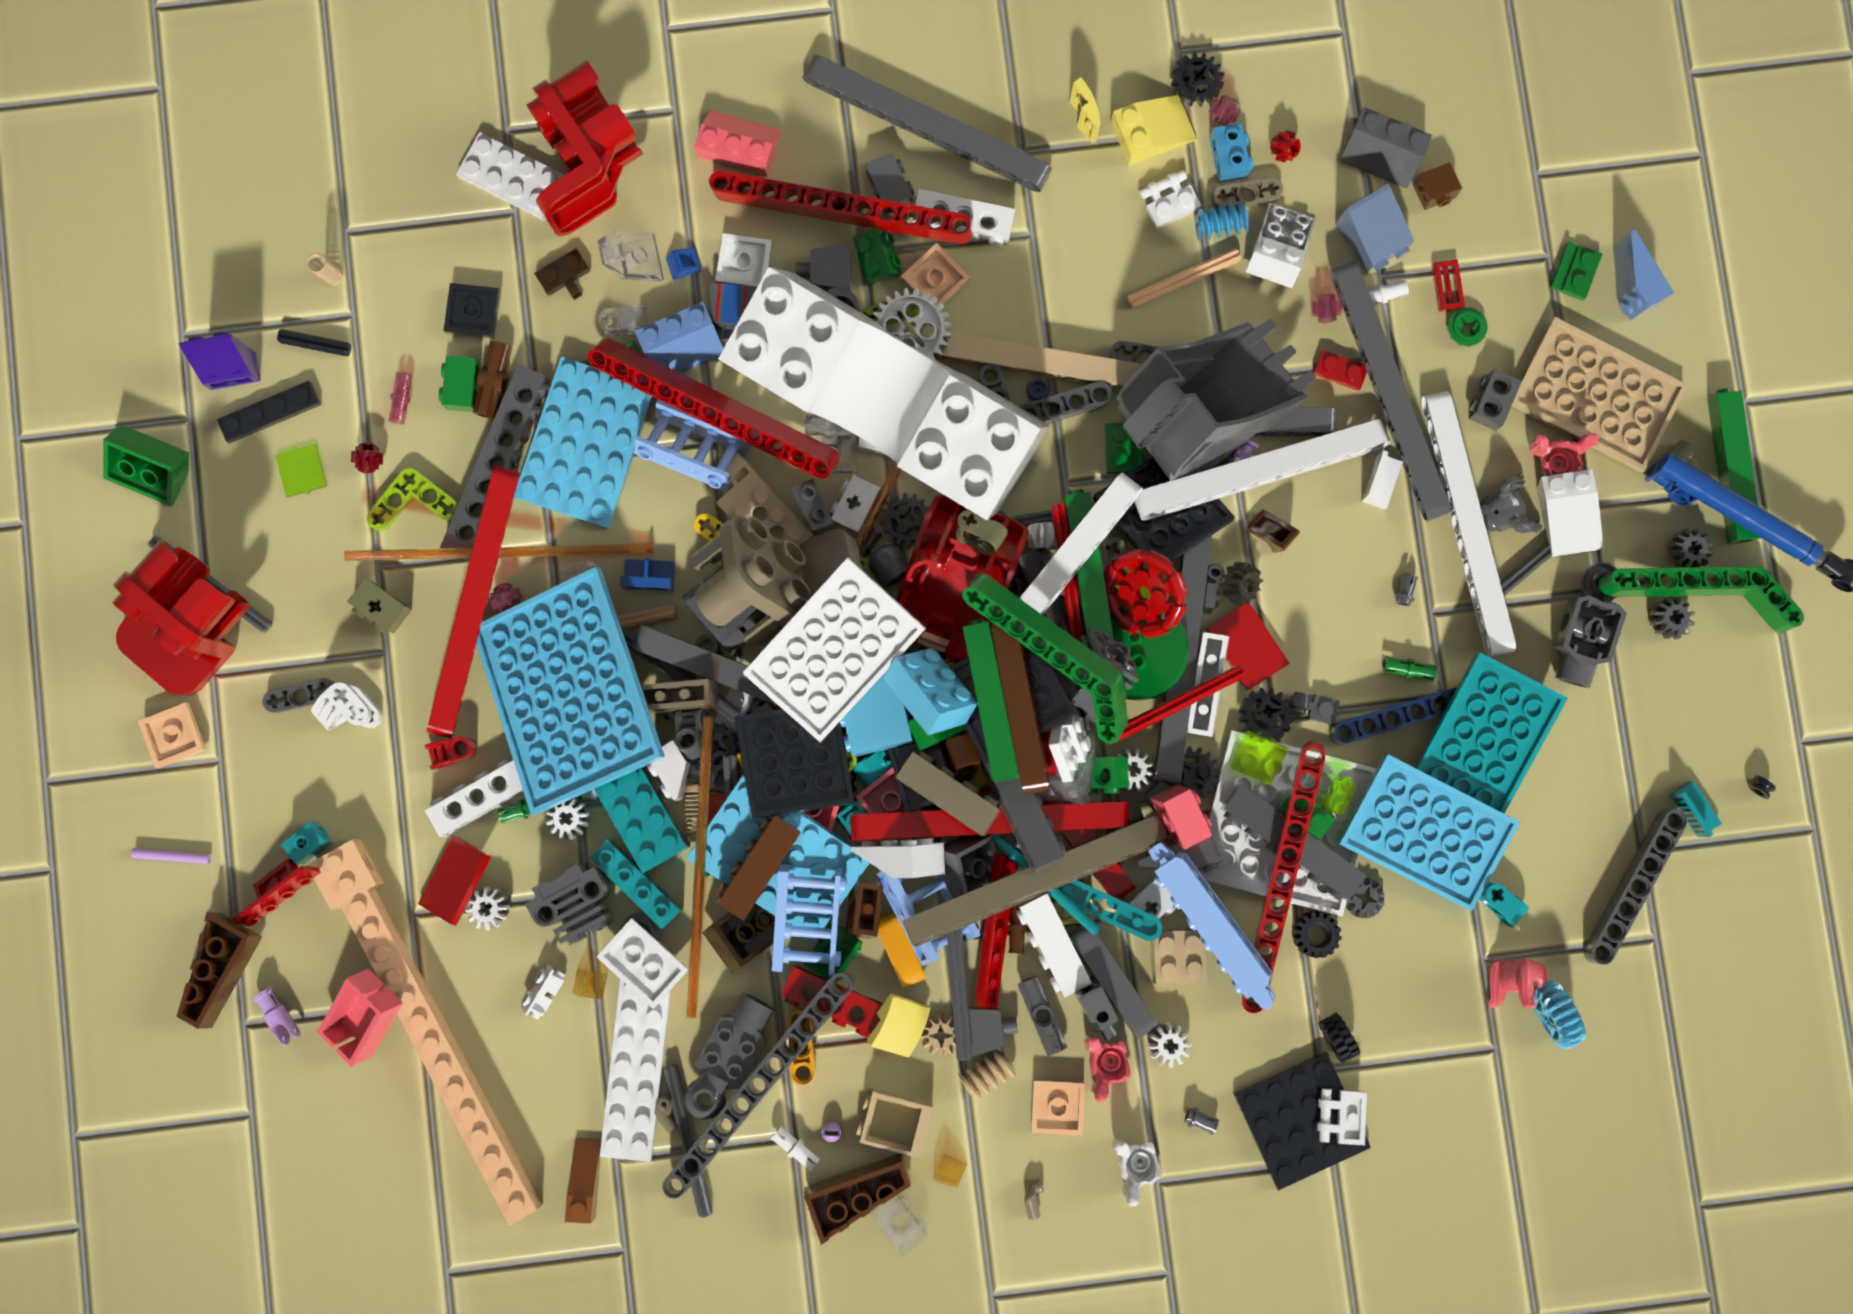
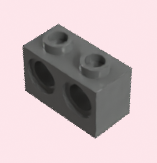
M1496 369L1488 375L1484 374L1478 385V388L1481 389L1479 396H1475L1469 406V410L1472 411L1469 419L1495 431L1501 428L1505 423L1522 380ZM1493 383L1501 386L1502 393L1494 390ZM1484 405L1492 408V415H1488L1484 411Z

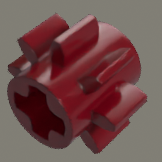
M363 442L355 447V451H351V462L355 463V468L358 471L373 473L376 469H379V465L383 464L384 453H379L380 448L377 445Z

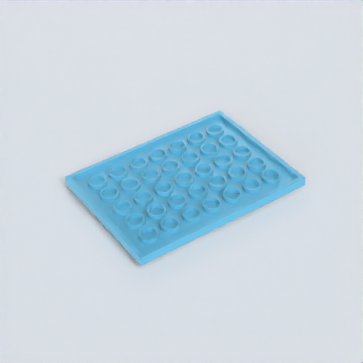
M594 567L482 622L476 645L531 815L542 813L665 757L600 567Z

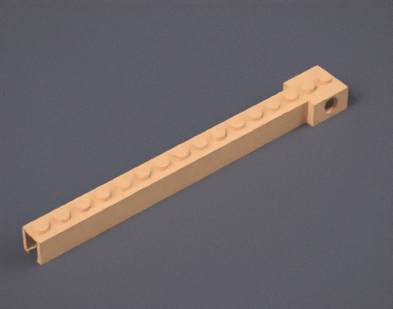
M352 839L310 862L307 866L319 867L321 871L314 880L330 910L340 908L343 910L377 977L384 983L383 988L388 987L403 1002L397 1015L508 1225L510 1226L536 1211L542 1205V1202L376 891V888L383 885L384 882L362 841Z

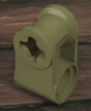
M964 511L958 517L959 527L956 531L958 541L979 550L983 554L994 555L1008 534L1006 528L1001 523L990 519L986 520L972 511Z

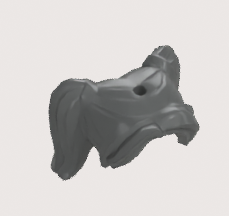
M1522 474L1507 477L1501 482L1499 491L1486 496L1480 502L1485 526L1489 531L1502 532L1510 528L1520 533H1537L1541 531L1542 525L1537 520L1526 517V505L1522 496L1517 491L1525 484Z

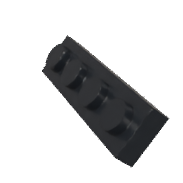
M307 381L217 419L225 441L230 444L316 408L321 403L312 382Z

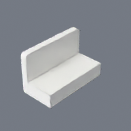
M1386 450L1377 455L1362 498V502L1382 509L1388 507L1403 463L1388 457V451Z

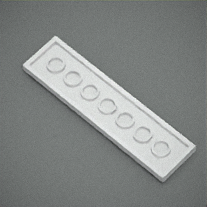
M620 979L600 1157L652 1161L657 1122L654 1112L656 1101L660 1095L671 991L653 1009Z

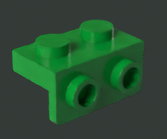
M872 228L853 238L866 284L873 285L890 276L899 277L902 275L900 268L901 260L896 254L894 248L895 241L891 232Z
M832 922L828 926L829 929H832ZM838 925L836 951H841L840 967H835L834 974L841 971L847 972V966L852 959L859 955L861 945L863 944L858 937L845 936V929ZM820 938L812 952L830 953L831 939ZM804 962L808 968L827 980L833 976L829 975V964ZM838 977V978L836 979V983H837V981L841 980L843 977Z

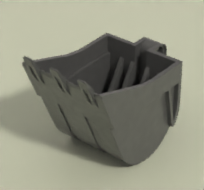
M1272 319L1256 328L1250 322L1192 343L1158 347L1118 393V410L1126 419L1123 428L1138 448H1147L1170 481L1211 469L1256 433L1268 431L1308 399L1303 390L1316 379L1313 372L1309 371L1294 380L1283 366L1296 354L1293 346L1289 345L1274 354L1263 340L1276 328V324Z

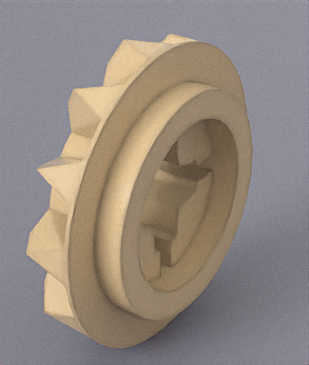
M940 1014L932 1016L927 1020L921 1035V1041L925 1049L931 1054L944 1056L956 1050L954 1019L952 1017ZM940 1024H942L944 1033L952 1034V1036L944 1038L942 1046H940L938 1038L930 1037V1035L938 1033Z

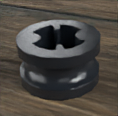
M1758 775L1754 777L1755 782L1750 783L1748 786L1752 792L1764 799H1769L1771 796L1770 792L1776 790L1773 783Z

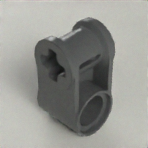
M703 708L688 712L677 710L675 713V744L685 757L696 759L702 755L705 748V710ZM694 741L692 745L686 747L687 743Z

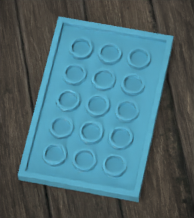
M561 356L517 484L514 498L609 529L634 457L635 439L637 436H641L653 396L592 366Z
M1385 753L1337 843L1472 911L1521 822Z
M744 774L686 858L725 883L732 876L730 871L738 860L742 861L747 854L744 850L752 838L756 840L761 833L759 827L765 819L751 820ZM803 812L778 815L801 831L781 864L790 865V873L799 877L835 879L836 869H842L841 877H846L845 893H840V906L869 865V862L851 851V847L855 846ZM779 867L756 901L757 905L774 916L776 913ZM794 887L789 889L788 898H793V901L833 904L834 889ZM792 911V914H787V923H791V926L824 928L833 914Z

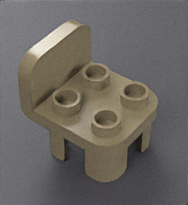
M735 515L720 527L719 535L691 557V566L698 571L709 563H717L722 558L724 565L723 569L696 590L697 605L702 614L717 626L726 625L751 605L767 614L765 618L744 633V641L747 644L759 647L785 627L847 557L862 569L856 540L843 530L836 528L826 532L802 551L795 542L788 539L781 542L770 535L766 526L758 518L750 516L745 519L742 516Z

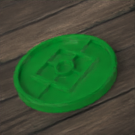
M1124 605L1119 607L1125 615L1129 613ZM1161 612L1160 615L1165 620V614ZM1110 614L1114 641L1117 643L1123 642L1128 646L1139 677L1137 683L1131 680L1133 687L1130 690L1124 687L1126 699L1133 701L1149 700L1171 689L1183 674L1189 655L1188 636L1182 622L1180 621L1176 627H1171L1165 635L1145 638L1140 631H1136L1138 632L1137 636L1124 631L1116 624L1117 620L1114 616ZM1147 619L1140 620L1139 624L1146 625Z

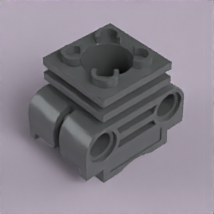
M720 565L717 566L702 580L706 582L723 568ZM698 583L681 598L733 656L746 644L742 632L745 629L749 630L765 618V616L759 609L751 605L726 625L717 626L702 614L697 605L695 593L701 586Z
M1089 627L1086 630L1088 637L1084 634L1080 637L1082 644L1118 669L1123 676L1124 687L1130 690L1133 687L1131 680L1135 683L1139 680L1135 669L1136 665L1130 655V649L1123 642L1117 643L1110 639L1105 632H1098ZM1053 667L1072 705L1082 708L1095 719L1092 694Z
M587 863L582 865L576 864L567 869L559 878L533 887L532 890L536 898L525 903L533 921L537 925L547 927L562 922L563 925L553 930L555 935L567 932V935L558 939L560 944L568 942L569 945L575 944L587 937L586 932L589 930L592 933L600 931L610 925L608 920L614 918L612 913L601 915L603 911L609 909L608 904L596 905L610 895L612 889L611 882L600 868L596 869L593 867L589 869ZM594 882L597 883L599 887V892L597 893V895H595L591 890V886ZM548 907H550L553 912V916L551 919L548 918L546 914V910Z

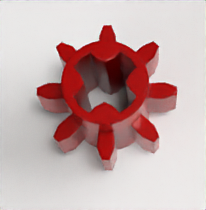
M1287 130L1284 133L1278 132V135L1274 136L1271 140L1270 150L1271 154L1276 155V161L1284 163L1287 160L1293 161V158L1299 155L1301 142L1300 139L1295 138V132Z

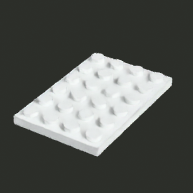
M847 557L744 670L743 674L821 742L889 669L894 658L901 656L926 627Z

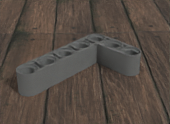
M995 364L984 365L980 370L979 383L1011 402L1000 368ZM991 372L996 375L997 379L994 382H987L983 376ZM1100 381L1029 402L1019 407L1027 412H1032L1035 417L1045 423L1051 424L1105 407L1111 398L1112 390L1106 382ZM1101 390L1105 393L1106 398L1098 400L1094 397L1093 392ZM1077 397L1082 401V406L1073 407L1069 400ZM1056 405L1059 412L1054 415L1049 414L1046 411V406Z

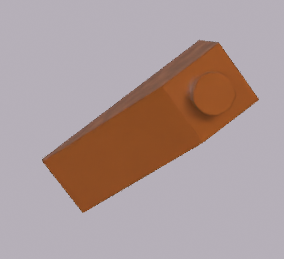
M575 1139L566 1199L565 1222L591 1224L596 1218L601 1139Z

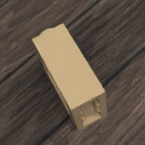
M873 1089L872 1095H866L863 1109L867 1110L865 1120L860 1119L856 1135L861 1136L860 1143L920 1159L933 1104ZM877 1099L920 1110L912 1146L869 1135Z

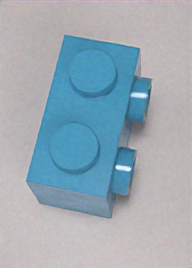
M1242 123L1213 128L1209 138L1218 183L1247 179L1250 171L1253 169L1252 155H1248L1246 146L1249 145L1247 131H1243Z

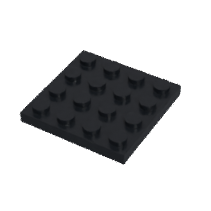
M1153 457L1125 474L1143 489L1170 481ZM1111 484L1094 494L1093 500L1095 503H1097ZM1218 498L1156 518L1141 520L1136 505L1133 502L1115 526L1135 549H1143L1145 552L1156 551L1172 562L1233 522L1235 516Z
M1023 645L1040 733L1042 735L1078 714L1051 665ZM969 657L949 668L977 701ZM977 704L964 725L984 763L988 765L990 763Z
M783 709L735 716L734 720L751 820L854 803L840 722L819 742Z
M1323 1052L1233 1094L1278 1191L1371 1148L1366 1135L1365 1145L1337 1143V1133L1331 1132L1330 1142L1319 1141L1320 1131H1317V1122H1320L1321 1108L1318 1107V1099H1321L1322 1088L1332 1089V1100H1339V1090H1344L1327 1052ZM1331 1109L1330 1123H1338V1109Z

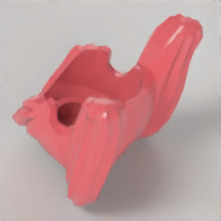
M1596 433L1583 435L1576 443L1570 440H1554L1549 442L1546 436L1539 434L1536 440L1530 443L1529 449L1532 455L1539 458L1543 476L1582 471V453L1598 445L1599 435Z
M1526 957L1513 960L1495 958L1489 968L1490 1000L1488 1006L1493 1008L1502 1004L1505 1000L1506 992H1519L1520 1002L1525 1008L1537 1006L1534 1002L1533 981L1537 982L1538 988H1542L1549 976L1547 967Z
M1087 1035L1084 1043L1086 1050L1090 1051V1071L1095 1079L1091 1086V1091L1094 1093L1096 1101L1104 1102L1108 1098L1109 1085L1111 1083L1123 1082L1131 1076L1126 1045L1124 1042L1102 1043L1094 1036ZM1109 1058H1112L1113 1061H1112V1062H1108V1059H1109Z

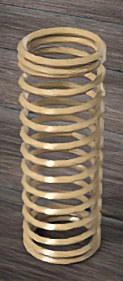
M314 253L308 257L307 267L315 275L332 286L342 282L344 277L342 270L322 254Z
M701 784L685 785V792L701 793L685 795V797H701L699 799H685V801L701 802L685 804V806H701L699 808H685V810L701 811L684 813L685 815H701L699 817H685V819L701 820L684 822L685 824H701L699 826H685V828L701 829L695 831L685 830V833H701L699 835H685L684 840L688 842H697L704 830L702 822H704L703 817L705 815L702 813H704L703 808L705 806L702 804L705 803L703 801L705 797L701 795L705 794L703 792L705 786Z

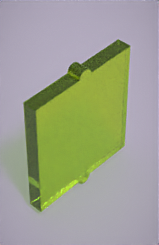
M315 444L300 449L293 448V451L275 455L287 498L302 493L309 494L310 491L327 487Z
M1247 730L1240 746L1236 747L1237 752L1230 764V768L1271 786L1278 770L1282 769L1281 764L1289 748Z

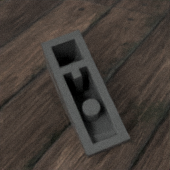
M1212 836L1187 849L1176 845L1169 847L1175 854L1178 852L1186 853L1199 871L1203 870L1204 873L1219 868L1217 863L1223 861ZM1151 856L1137 861L1140 867L1157 868Z

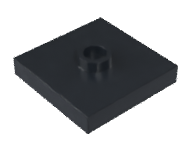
M450 283L443 331L448 334L494 338L501 290L493 287Z

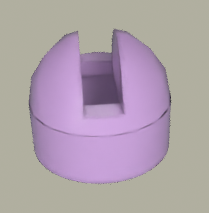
M836 1121L826 1122L821 1131L823 1139L831 1143L838 1141L842 1135L841 1125ZM825 1130L838 1131V1135L825 1134Z

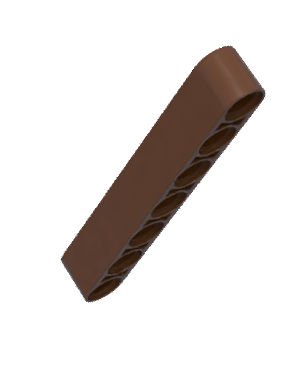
M990 621L1023 793L1027 795L1051 790L1023 644Z

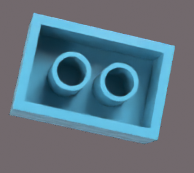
M934 648L895 657L883 678L927 735L966 724L978 704L969 690H967Z

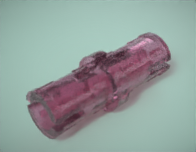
M396 372L394 392L390 394L392 404L388 421L398 424L399 422V424H405L407 403H410L411 397H409L411 374Z

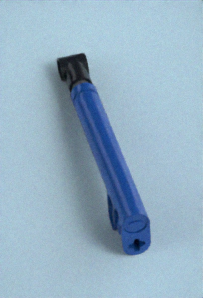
M1669 452L1656 460L1646 473L1644 480L1647 482L1653 480L1663 486V490L1668 492V497L1673 502L1687 506L1699 500L1791 557L1799 559L1806 566L1815 565L1817 571L1832 579L1831 584L1837 589L1844 592H1853L1852 559H1842L1831 551H1823L1824 546L1821 543L1812 540L1811 537Z

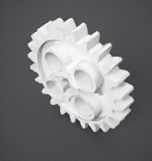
M905 288L903 296L898 291H895L894 300L886 296L888 304L879 303L882 312L873 313L879 318L876 322L888 331L889 324L893 321H898L900 324L899 329L891 334L903 342L913 341L915 349L934 360L935 353L943 355L939 348L941 346L948 347L944 337H951V334L945 331V329L952 325L950 322L944 321L949 317V314L947 312L940 313L945 306L942 303L935 306L937 297L933 296L928 300L929 293L925 291L920 296L917 288H915L913 295L910 294L907 288ZM913 306H918L920 309L919 314L914 318H910L908 316L909 309ZM899 311L903 313L906 320L914 327V331L924 342V347H921L914 336L908 332V328L897 315ZM927 326H933V335L929 338L923 337V329Z

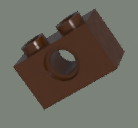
M956 733L948 737L942 752L947 769L955 773L953 779L962 783L964 780L969 781L973 779L981 759L969 733L964 735Z
M865 882L855 883L850 890L845 936L866 939L878 936L883 885Z

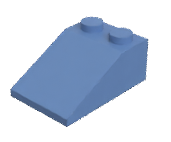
M1636 229L1632 230L1613 246L1617 297L1622 313L1628 316L1630 321L1656 307L1674 294V291Z

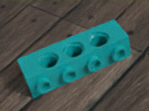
M606 839L589 857L661 929L666 928L683 911L646 873L642 874L638 865L612 839Z

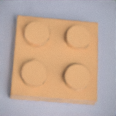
M937 243L901 275V279L913 292L917 288L920 296H922L927 291L929 293L928 300L936 296L937 302L935 306L940 303L944 305L970 281L968 274Z
M187 702L138 721L155 768L164 767L206 750L192 709Z
M1033 1079L1031 1133L1083 1135L1085 1082Z

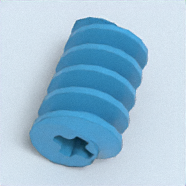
M1238 203L1236 208L1233 204H1229L1226 209L1220 205L1217 211L1214 207H1209L1207 213L1204 208H1199L1195 216V230L1198 241L1201 240L1202 233H1205L1207 238L1211 239L1212 231H1215L1218 238L1221 237L1222 230H1225L1227 236H1230L1231 229H1234L1236 234L1240 235L1241 227H1244L1246 233H1248V213L1243 203Z

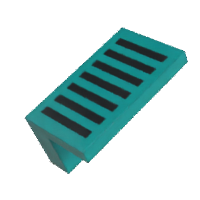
M1689 781L1669 794L1678 809L1686 814L1688 824L1697 837H1710L1714 835L1712 830L1722 824L1694 781Z

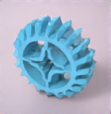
M1549 980L1545 982L1542 988L1534 987V1002L1537 1005L1534 1009L1544 1030H1546L1553 1042L1565 1050L1578 1046L1586 1039L1584 1022L1573 1000L1569 997L1567 991L1563 989L1562 985L1558 984L1555 980Z

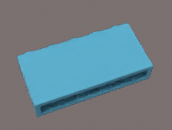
M887 671L840 721L841 726L846 727L848 735L844 737L846 749L848 752L851 751L853 756L857 757L915 742V738L907 724L910 721L908 709L883 679Z

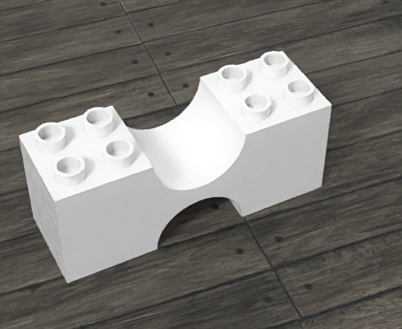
M768 267L718 358L805 412L823 417L866 440L897 463V467L986 520L1001 510L1050 427L1049 424L967 375L939 363L882 328L878 322L799 275Z

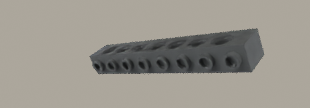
M517 364L441 543L440 549L470 561L482 515L481 513L478 516H474L473 509L477 505H483L484 507L487 493H483V486L485 483L490 482L493 472L492 465L495 460L502 459V468L512 470L514 466L519 464L522 456L520 450L523 443L526 444L531 436V424L533 420L536 421L541 412L539 405L542 398H546L550 390V381L544 374ZM524 392H532V396L528 401H521V396ZM516 414H522V420L518 424H512V417ZM509 436L513 438L510 446L502 447L504 438ZM472 527L474 530L473 536L469 539H464V531Z

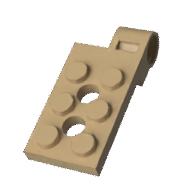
M736 452L726 471L730 473L729 482L734 487L719 499L716 504L729 518L738 515L747 519L753 516L752 512L755 508L762 507L767 512V518L761 522L768 531L773 526H780L784 531V536L780 541L784 542L788 539L800 546L812 534L743 457Z

